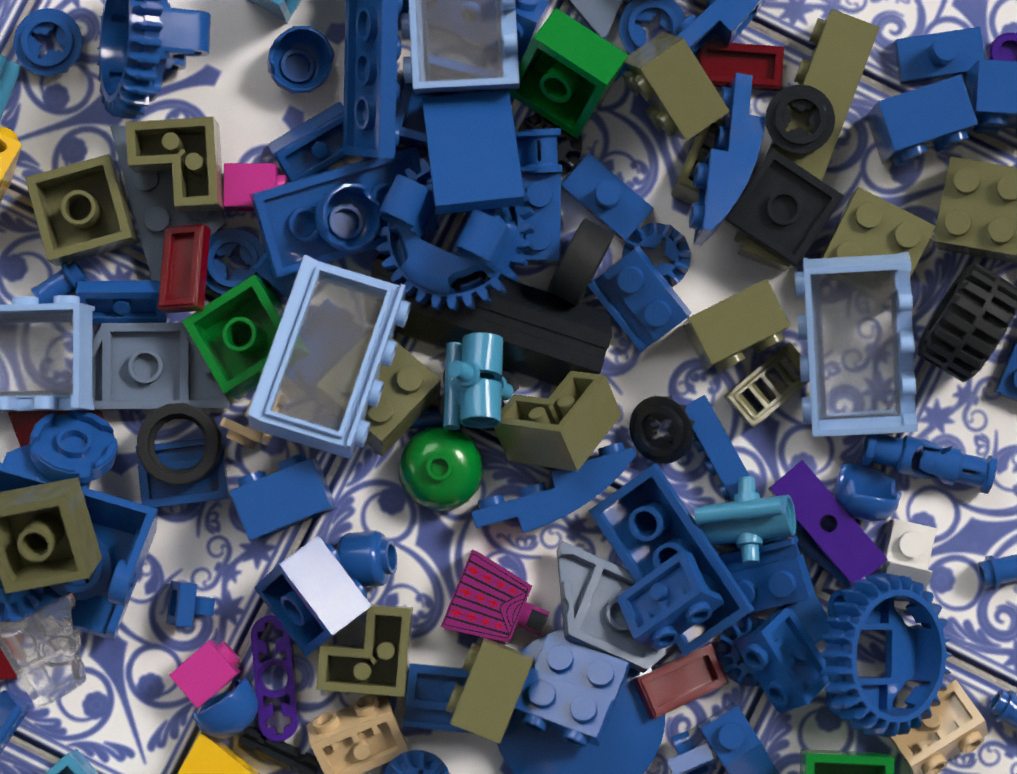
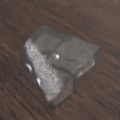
M72 592L42 606L34 614L0 630V648L37 710L60 699L86 681L84 663L79 656V648L81 646L80 631L73 630L71 609L76 606V600Z

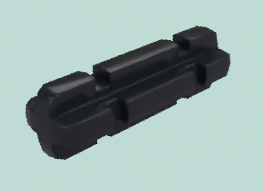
M251 726L242 732L238 741L240 749L251 754L257 752L259 753V758L287 771L294 769L297 771L296 774H317L320 768L316 756L307 752L303 755L300 753L301 749L284 741H272L263 736L260 730Z

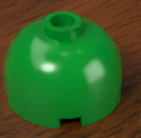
M443 426L428 427L413 435L403 447L398 462L399 481L406 495L420 507L436 512L454 510L467 503L479 490L484 474L482 455L475 442L461 430L452 432L451 430L444 429Z

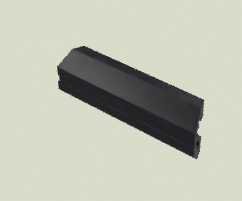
M380 253L375 258L370 277L395 284L390 278L397 269L389 271L382 266V263L391 256L390 254L384 255ZM476 271L471 275L456 279L451 284V287L457 291H462L460 284L471 282L479 277H482L485 282L491 278L483 271ZM507 278L502 281L507 291L506 294H502L495 288L489 290L491 303H486L479 295L475 296V310L469 309L463 299H461L458 312L449 309L447 299L442 310H436L432 307L431 298L426 305H422L416 301L417 292L412 296L405 294V301L411 302L409 315L404 328L396 326L394 333L445 350L447 343H462V337L470 333L496 334L503 338L502 368L555 386H559L570 371L600 374L606 351L613 336L610 313L608 311L583 303L575 306L550 292ZM363 294L366 323L375 326L384 300Z

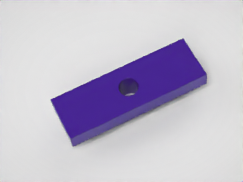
M803 460L798 462L768 488L774 496L790 495L794 504L796 522L852 588H854V581L865 580L866 575H871L888 560ZM823 516L832 519L834 527L831 532H826L821 528L820 521Z

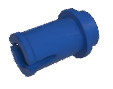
M75 260L70 264L64 262L61 264L62 269L38 286L31 288L33 295L39 297V304L53 303V296L70 295L76 291L78 281H89L87 275Z
M1017 554L996 559L990 555L985 557V561L978 562V574L983 587L991 586L995 590L1000 588V584L1016 581Z
M999 690L995 694L988 708V712L993 714V720L998 723L1003 720L1017 728V699L1015 692Z

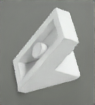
M892 519L884 554L888 560L882 564L880 573L911 577L912 581L922 583L924 591H926L933 572L928 570L937 528ZM894 601L895 608L907 610L905 607L910 604L906 601Z

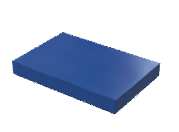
M509 89L422 98L436 215L473 211V209L484 210L525 205Z

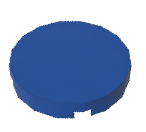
M68 410V414L57 416V412L46 415L35 424L29 441L30 459L38 471L50 479L61 481L78 477L80 483H88L101 478L112 469L117 457L118 443L113 435L114 430L110 424L96 414L82 410Z

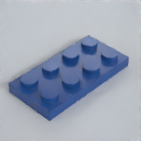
M346 0L343 154L395 159V148L399 143V128L396 124V104L399 102L401 92L400 84L397 80V60L401 55L402 48L401 39L398 36V16L402 10V0Z
M417 146L396 150L395 159L369 158L251 193L250 197L273 276L280 278L298 272L304 255L323 263H329L377 248L382 243L387 242L386 238L376 235L374 241L361 250L351 252L339 251L330 246L318 232L315 222L316 207L326 192L343 183H357L366 186V191L379 202L381 208L384 197L387 196L397 174L407 177L405 171L407 168L414 171L417 175L422 172ZM435 211L423 233L439 229ZM380 218V224H381V227H380V228H382V227H387V225H388V222L384 221V220L381 219V218Z

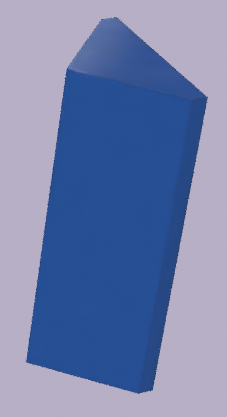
M657 463L647 468L589 510V513L636 583L684 549L693 554L707 588L721 595L724 604L713 611L709 619L692 626L681 634L675 642L684 656L690 654L755 610Z

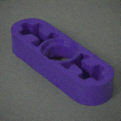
M267 615L258 619L251 630L255 688L258 699V721L260 730L266 738L272 741H284L297 731L300 722L292 638L275 615ZM267 622H273L274 628L277 630L282 629L283 637L277 639L275 643L276 653L285 650L286 660L271 658L261 662L260 653H270L268 640H261L259 636L261 631L267 629ZM271 665L281 666L287 673V683L280 690H271L264 684V671ZM289 694L290 703L282 701L281 710L283 716H290L291 724L284 726V733H277L276 727L269 726L267 722L268 718L275 715L274 702L265 705L264 696L278 698Z

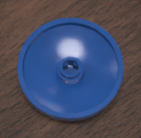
M564 629L550 632V634L564 638ZM547 634L533 640L520 650V652L533 656L531 668L535 666ZM630 668L599 747L587 743L585 748L575 746L561 738L563 733L546 728L545 732L532 730L520 723L521 718L517 717L515 709L501 743H497V746L504 761L514 774H643L659 750L664 734L665 714L655 719L649 718L632 680L643 675V673Z

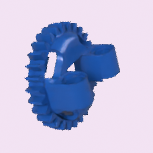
M103 0V14L100 16L101 29L98 32L100 41L97 48L99 50L97 65L99 66L98 80L101 82L99 92L102 94L101 102L105 105V110L111 116L124 119H140V115L145 114V107H148L149 103L154 101L160 92L164 70L177 71L186 69V56L200 57L209 55L210 13L171 8L167 0Z
M421 159L420 167L422 172L417 175L414 171L407 168L405 170L407 177L397 174L387 196L384 197V202L380 208V218L388 222L387 227L380 228L377 235L386 238L387 242L379 245L377 251L384 255L390 254L391 256L382 263V266L389 271L397 269L390 280L396 285L405 282V294L412 296L417 292L416 301L422 305H426L431 298L432 307L436 310H442L447 299L449 309L458 312L461 299H463L469 309L475 310V296L479 295L486 303H491L489 290L495 288L500 293L506 294L507 291L502 281L506 277L515 282L519 280L512 270L515 264L524 267L528 266V262L520 256L521 250H534V246L523 239L524 235L536 233V229L532 224L524 222V220L535 215L534 210L523 206L505 207L508 220L515 223L514 225L504 222L500 208L473 209L454 250L460 256L451 254L421 240V236L435 210L430 164ZM524 191V200L526 202L529 200V196ZM476 271H483L491 278L485 282L482 277H479L471 282L460 284L462 291H457L451 287V284L456 279L471 275Z
M888 573L866 575V580L854 581V589L836 590L828 601L829 617H827L826 622L830 628L828 634H823L821 637L826 642L825 651L820 653V657L825 659L826 666L821 671V675L828 676L830 682L825 688L827 705L834 715L841 716L840 718L844 721H852L851 728L863 730L865 735L895 737L896 735L908 734L911 729L920 728L922 725L921 719L932 717L930 706L934 707L941 704L937 696L938 691L947 690V687L942 683L944 675L951 673V671L945 668L946 658L953 656L951 653L946 652V643L952 639L949 635H944L943 631L948 621L938 618L942 606L932 603L933 593L924 591L923 584L912 581L911 577ZM894 601L909 602L910 604L906 605L905 608L910 612L915 622L921 623V625L908 627L901 615L896 611ZM861 630H886L884 678L858 676L857 643ZM908 680L920 683V686H915L904 701L908 705L906 708L892 707L894 698Z

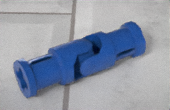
M866 434L861 454V464L869 465L870 462L896 468L897 473L923 479H934L935 475H937L943 484L953 485L957 482L980 488V492L989 494L997 470L996 456L989 455L985 459L962 453L961 448L950 446L943 448L935 442L905 435L902 439L884 434ZM922 446L916 455L917 470L912 469L911 462L914 452Z

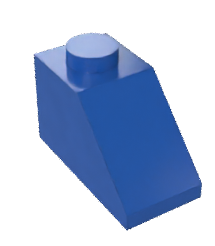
M734 702L697 725L727 774H779L761 741L738 705Z

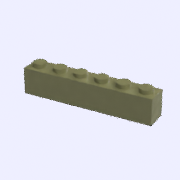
M834 9L830 10L825 20L817 19L809 42L816 46L810 60L802 58L794 82L812 86L827 96L835 113L834 130L829 140L821 148L806 155L787 153L777 144L772 143V140L766 155L773 148L821 181L823 180L879 31V26ZM787 106L791 110L790 114L793 119L785 130L788 132L791 129L794 130L797 127H801L812 135L806 122L814 109L811 108L808 112L804 111L799 114ZM738 231L736 232L734 241L741 243L738 255L783 272L790 268L789 265Z

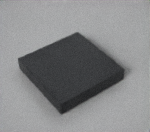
M771 148L723 222L793 269H796L844 195Z

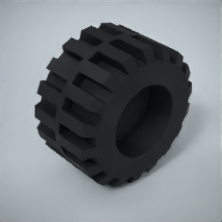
M976 262L966 267L951 285L925 328L919 342L918 356L962 382H966L974 377L998 346L1017 312V286Z

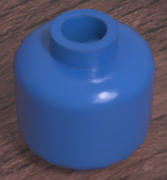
M376 530L347 533L340 538L336 550L341 560L340 564L350 578L357 580L363 588L383 586L389 581L390 575L396 573L398 562L395 544L392 540H387L383 533Z

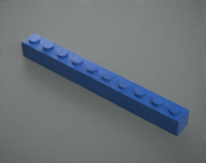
M703 395L686 405L685 411L689 419L695 421L692 427L695 436L693 444L698 453L704 452L708 460L704 464L712 477L716 475L721 484L717 487L724 500L730 499L731 502H734V495L738 493L737 479L750 475L707 397ZM781 538L764 539L763 543ZM815 595L809 600L791 603L790 606L813 642L816 644L822 641V635L828 634L830 626L826 622L828 616L817 596Z

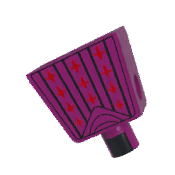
M472 549L440 627L509 643L516 626L540 636L550 612L526 602L532 588L531 584L480 552Z

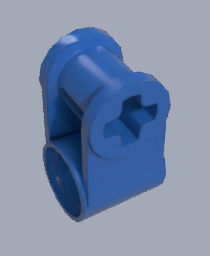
M561 128L522 130V132H515L521 171H524V173L563 172L562 165L558 163L557 137L561 135Z

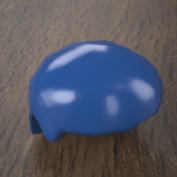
M293 26L282 32L270 47L267 60L268 72L271 74L275 84L291 94H310L328 79L334 59L333 48L325 34L310 26Z
M343 183L326 192L316 207L315 222L317 230L330 246L339 251L351 252L361 250L374 241L381 227L380 204L366 191L365 185Z
M857 463L842 465L834 491L836 499L850 516L864 522L885 521L897 510L902 495L898 491L895 496L896 481L893 477L878 469Z
M238 679L235 681L234 690H229L212 697L201 707L198 714L194 712L192 716L201 731L207 736L227 739L242 733L252 724L258 711V699L248 679Z

